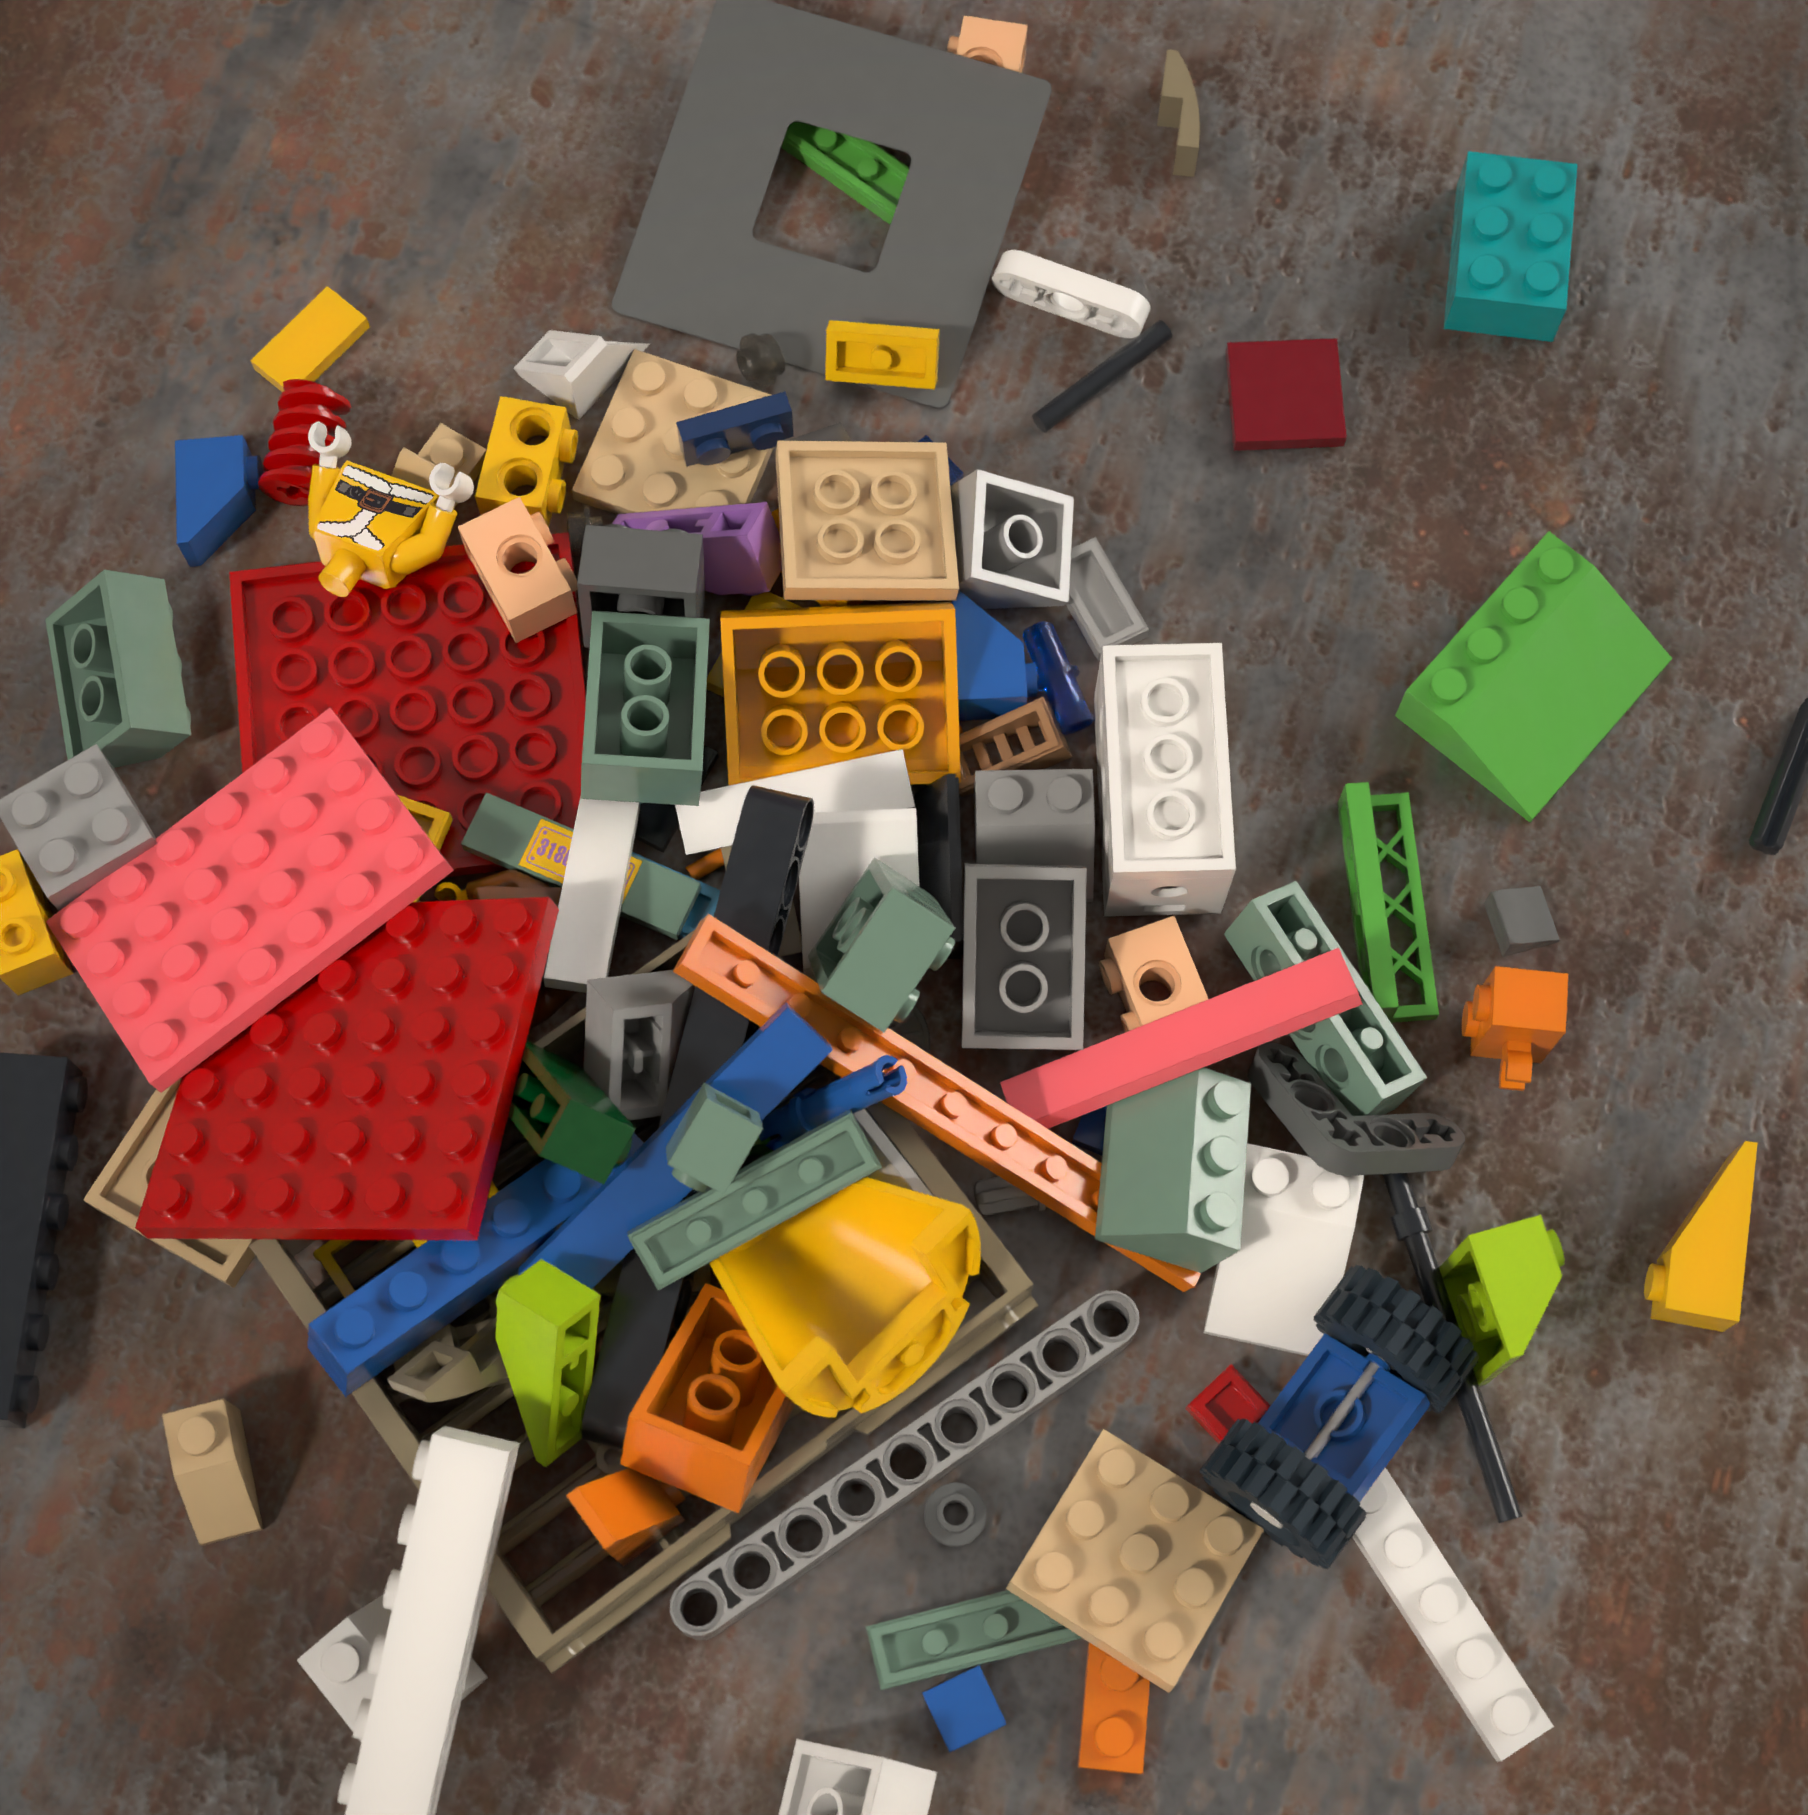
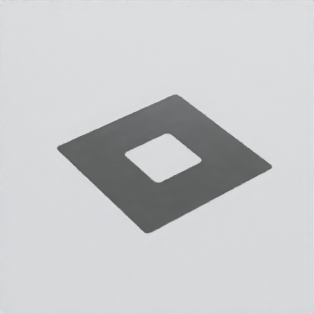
M716 0L612 300L613 309L622 315L824 375L826 367V329L829 320L940 329L938 376L935 390L862 383L855 384L935 408L945 407L950 401L1051 95V84L1041 78L771 1ZM795 121L804 122L901 150L910 155L911 165L878 264L874 270L870 272L859 271L760 242L754 238L753 228L783 139L791 123Z

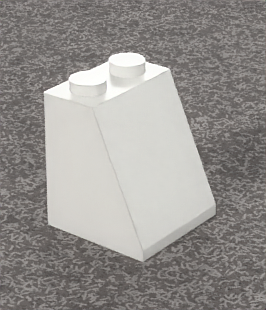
M916 808L814 812L812 827L799 874L803 972L804 975L815 982L817 980L808 955L874 857L919 886Z

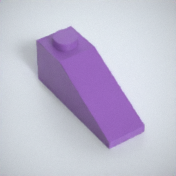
M767 502L618 514L612 524H620L632 529L657 531L680 529L687 533L703 534L705 591L717 595L743 594L755 596L769 592L782 571L780 535Z

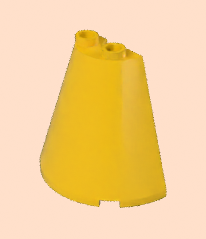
M864 1177L709 1262L781 1391L800 1408L811 1414L836 1418L839 1410L855 1408L862 1414L887 1403L914 1384L934 1364L956 1334L969 1308L970 1303L964 1300L962 1296L969 1275L979 1274L981 1244L979 1230L973 1213L964 1205Z

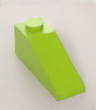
M540 1259L520 1275H514L509 1278L498 1291L496 1298L497 1321L495 1339L536 1461L547 1467L582 1438V1421L593 1378L600 1294L545 1260Z

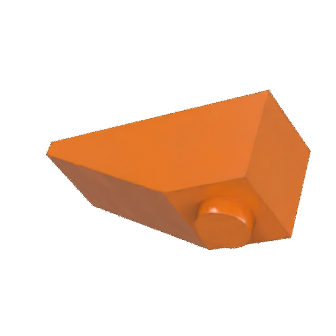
M630 1468L581 1485L566 1495L604 1550L623 1566L685 1521L676 1506L686 1500L678 1488Z

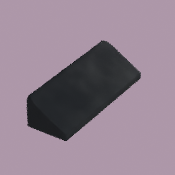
M946 774L919 790L913 799L917 817L919 887L935 897L955 927V930L950 935L955 940V944L947 959H961V955H963L964 924L959 778L956 777V774Z

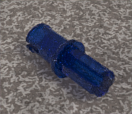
M1041 621L1026 628L1023 631L1022 638L1032 662L1036 664V672L1039 676L1037 689L1045 691L1061 733L1068 735L1087 728L1095 721V718L1090 712L1076 679L1080 671L1076 665H1070L1054 625L1050 622Z

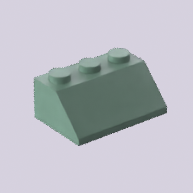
M104 569L49 615L45 621L67 759L69 760L97 744L111 765L116 768L164 756L191 735V714L185 701L181 678L182 662L177 654L172 626L173 610L168 602L165 579Z
M1203 1067L1107 1105L1095 1240L1199 1273L1240 1251L1251 1083Z

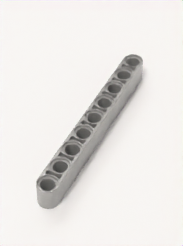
M1116 1290L1103 1291L1096 1294L680 1584L670 1600V1614L674 1624L686 1636L695 1640H709L721 1634L1124 1351L1132 1342L1139 1325V1311L1135 1302L1127 1294ZM1103 1309L1117 1311L1126 1322V1330L1123 1334L1116 1337L1102 1335L1093 1323V1316ZM1053 1344H1064L1074 1351L1077 1364L1067 1372H1056L1046 1365L1043 1359V1351ZM1007 1378L1019 1381L1027 1392V1399L1015 1408H1007L1000 1405L992 1394V1388L998 1381ZM957 1413L969 1416L977 1428L975 1436L965 1443L949 1441L941 1430V1425L948 1416ZM902 1449H913L924 1457L926 1467L919 1477L905 1480L892 1472L890 1467L892 1457ZM853 1484H861L868 1487L875 1497L872 1508L861 1516L849 1515L839 1505L841 1492ZM801 1520L816 1522L823 1531L820 1544L810 1552L793 1550L787 1542L790 1528ZM749 1556H759L770 1564V1575L767 1582L757 1589L743 1588L736 1581L738 1564ZM698 1592L709 1593L717 1601L715 1618L704 1626L688 1624L683 1615L687 1599Z

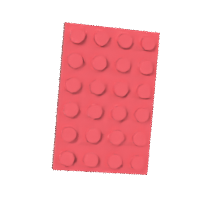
M329 708L155 839L156 845L94 884L49 918L46 923L148 1082L162 1093L454 870L339 717Z

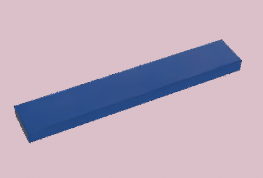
M786 1002L705 1083L759 1112L762 1121L832 1051V1047ZM700 1088L519 1267L518 1275L540 1259H543L592 1289L634 1248L627 1236L629 1230L678 1204L692 1190V1188L684 1185L672 1175L673 1167L667 1164L666 1146Z

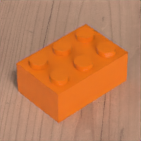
M707 1283L703 1286L629 1415L620 1464L739 1513L795 1403L778 1387L724 1290Z

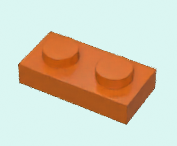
M1088 1642L1078 1768L1141 1775L1143 1774L1150 1681L1090 1642Z

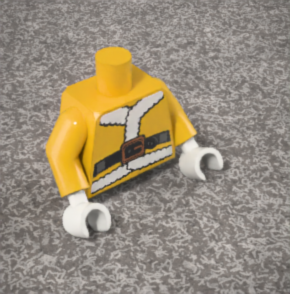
M319 421L315 422L308 432V440L311 447L320 453L319 464H313L308 497L309 534L316 543L321 562L325 565V568L319 574L321 585L330 593L339 597H346L359 579L384 589L394 588L407 574H411L439 560L457 516V512L453 510L455 503L468 500L473 494L474 485L472 479L468 475L459 472L455 477L454 484L449 488L450 482L454 477V468L446 463H440L434 467L429 477L430 486L433 490L431 491L347 460L342 468L336 467L337 459L349 452L351 437L344 428L337 425L335 439L331 445L326 447V425Z

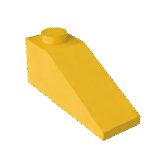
M1745 1141L1729 1154L1657 1259V1264L1651 1263L1649 1265L1645 1278L1644 1297L1646 1300L1652 1301L1650 1319L1720 1332L1726 1331L1740 1321L1758 1143Z

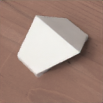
M549 330L514 367V370L520 377L559 406L566 407L568 413L580 420L624 373L634 349L643 352L650 344L604 341L601 336Z

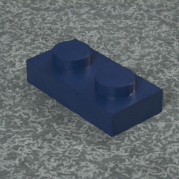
M785 391L676 422L680 449L686 467L699 463L702 465L718 464L726 460L731 454L752 448L757 450L771 449L777 446V441H784L787 438L794 437L792 410Z

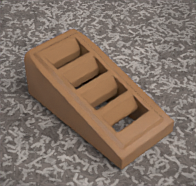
M1044 697L1038 698L959 735L961 772L959 795L964 797L974 793L975 774H971L963 754L964 751L974 750L981 770H1042L1072 757L1055 712ZM1040 726L1046 742L1036 746L1030 729ZM1017 734L1024 752L1015 755L1008 736ZM995 741L1002 758V762L993 765L985 745Z

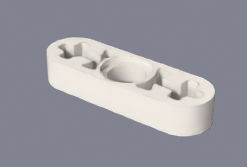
M1019 250L1005 251L992 277L994 287L1000 293L1013 300L1122 338H1135L1139 336L1150 312L1149 302L1134 290Z

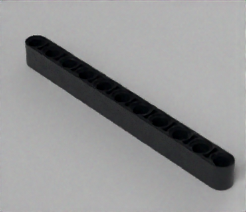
M752 785L745 796L714 918L778 958L812 827L814 800L805 796ZM695 986L659 1128L760 1028L759 1025ZM692 1189L680 1202L699 1191ZM633 1248L625 1256L584 1411L581 1430L584 1440L623 1450L629 1415L686 1317L698 1269L658 1290L635 1249Z

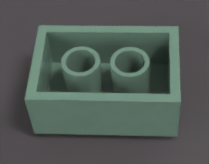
M592 611L582 751L581 799L699 806L703 771L710 619Z
M874 857L809 953L808 959L823 994L885 1033L893 1019L901 1023L915 1006L920 995V991L915 989L927 969L938 970L949 956L955 944V940L950 937L955 927L933 895Z

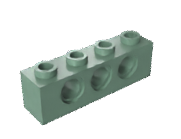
M1297 881L1252 899L1224 935L1254 981L1339 948L1359 992L1363 1005L1289 1033L1306 1061L1352 1116L1384 1115L1395 1110L1427 1079V1076Z

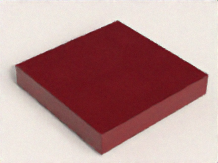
M1337 338L1227 342L1225 354L1234 451L1344 447L1347 435Z

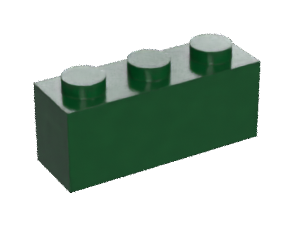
M526 1041L508 1116L539 1156L605 1184L613 1168L619 1167L627 1158L631 1149L632 1134L635 1131V1127L581 1066Z

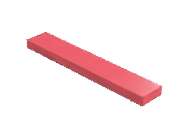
M1336 948L1004 1080L1000 1084L1006 1102L1049 1129L1363 1004L1340 949Z

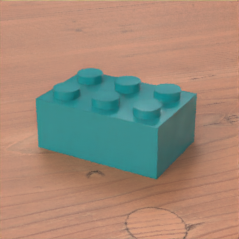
M1468 151L1456 186L1444 329L1553 342L1567 310L1578 164Z

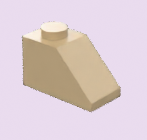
M220 1399L162 1414L173 1476L199 1545L203 1546L263 1530L240 1409L227 1400Z

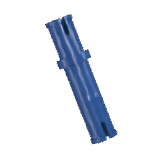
M886 1055L819 1089H803L793 1095L794 1098L790 1099L788 1104L771 1111L761 1121L763 1130L759 1138L761 1141H764L775 1134H780L779 1137L770 1140L766 1145L769 1149L776 1150L849 1109L854 1114L888 1097L897 1096L905 1090L907 1085L905 1069L900 1065L896 1069L883 1073V1070L894 1066L898 1061L895 1057Z

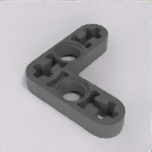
M1270 1042L1260 1045L1248 1069L1247 1077L1253 1087L1309 1157L1328 1172L1343 1176L1443 1171L1450 1169L1454 1165L1465 1143V1135L1462 1130L1452 1121L1436 1114L1412 1113L1352 1116L1309 1063L1297 1051L1285 1045Z

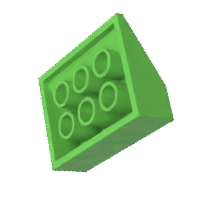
M1548 531L1410 685L1403 696L1395 716L1531 823L1672 660V657L1598 569Z

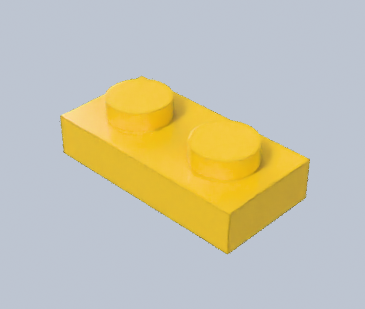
M829 320L826 329L825 380L935 390L938 376L940 329Z

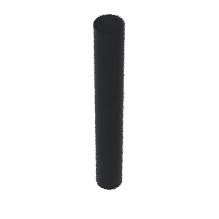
M1158 320L1034 413L1032 418L1036 426L1044 433L1049 431L1172 338L1170 328L1165 322Z

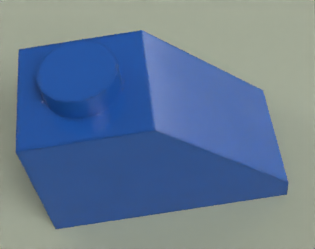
M243 435L175 440L177 545L190 567L201 566L256 511L255 490L259 489L258 481L264 473L263 465L259 455L252 456Z
M958 593L956 601L951 602L955 608L959 721L995 719L1027 704L1028 697H1037L1036 664L1025 663L1024 643L964 593Z

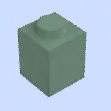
M703 1083L666 1146L667 1164L673 1167L672 1175L681 1183L696 1191L705 1192L709 1186L724 1195L763 1130L759 1112Z

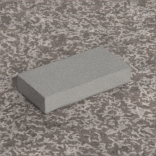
M1096 537L1071 548L1069 603L1066 606L1097 660L1099 661L1101 658L1102 646L1132 645L1147 638L1149 633L1148 626Z

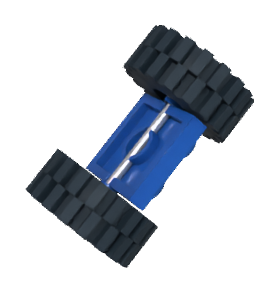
M1361 1265L1349 1268L1315 1314L1314 1321L1317 1322L1316 1327L1324 1335L1258 1424L1255 1422L1252 1424L1243 1418L1241 1420L1237 1419L1200 1469V1474L1203 1475L1205 1482L1214 1488L1213 1491L1220 1498L1228 1501L1232 1509L1263 1528L1264 1532L1270 1535L1271 1539L1280 1546H1286L1294 1555L1301 1559L1304 1557L1310 1564L1317 1567L1320 1565L1323 1569L1330 1568L1366 1518L1365 1509L1360 1507L1361 1500L1424 1413L1431 1410L1435 1413H1441L1479 1362V1354L1473 1350L1474 1345L1472 1342L1460 1336L1462 1331L1454 1323L1447 1322L1442 1318L1444 1314L1436 1307H1429L1420 1300V1295L1411 1289L1406 1291L1393 1278L1387 1276L1385 1279L1377 1270L1371 1268L1366 1270Z

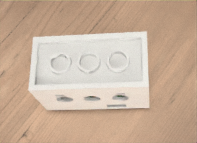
M1222 643L1102 646L1094 694L1104 916L1221 914L1236 871Z

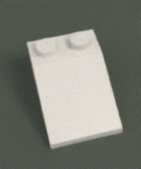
M1247 1143L1240 1251L1216 1265L1204 1334L1308 1356L1324 1335L1316 1327L1317 1322L1314 1321V1316L1344 1277L1355 1229L1364 1175H1337L1318 1166L1309 1156Z

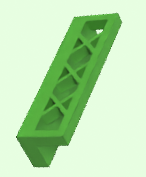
M1369 782L1347 783L1343 788L1337 805L1360 977L1391 1023L1437 1019L1439 1009L1409 792L1370 795ZM1396 810L1399 831L1386 845L1376 837L1373 812ZM1399 842L1401 844L1402 856L1393 850ZM1385 859L1405 874L1406 887L1395 900L1383 892L1380 864ZM1407 896L1410 912L1400 905ZM1392 914L1409 926L1413 932L1414 942L1402 956L1393 950L1390 945L1387 920ZM1414 952L1416 954L1417 968L1408 961ZM1399 970L1403 971L1420 985L1422 1004L1398 1005L1395 975Z

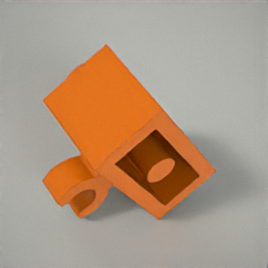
M1495 966L1484 984L1476 985L1473 1001L1465 1002L1462 1015V1036L1471 1037L1470 1056L1501 1059L1499 1089L1524 1091L1525 1083L1531 1082L1532 1063H1542L1566 1033L1568 974Z

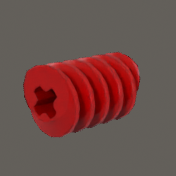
M289 379L283 382L284 391L278 399L279 412L273 419L275 431L268 440L270 452L264 457L263 467L265 472L260 476L258 486L265 495L278 502L291 506H307L313 464H319L320 453L314 450L309 443L308 432L315 422L323 423L327 428L325 446L331 445L335 439L333 436L335 435L336 426L339 425L346 430V422L338 416L348 414L351 410V403L345 397L321 384L304 379Z

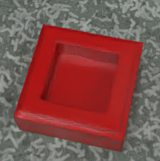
M1230 1364L1185 1409L1219 1444L1237 1419L1241 1420L1243 1418L1252 1424L1254 1422L1258 1424L1271 1405Z

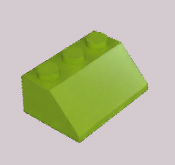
M1541 1215L1468 1235L1439 1267L1459 1328L1462 1331L1461 1334L1474 1345L1473 1350L1479 1354V1362L1473 1369L1479 1386L1488 1384L1524 1354L1562 1277L1560 1267L1564 1266L1565 1260L1560 1240L1554 1230L1546 1231Z

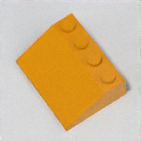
M952 602L721 611L728 786L903 749L910 785L931 784L946 774H956V777L959 778V783H961L956 616Z

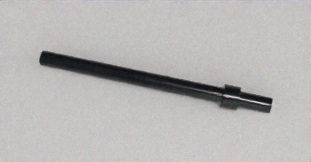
M1408 1173L1382 1174L1395 1211L1391 1221L1398 1241H1405L1425 1304L1429 1307H1436L1444 1314L1442 1318L1447 1322L1454 1323L1459 1328L1428 1233L1432 1232L1433 1229L1426 1208L1418 1206ZM1472 1370L1455 1394L1498 1523H1503L1523 1516L1474 1370Z

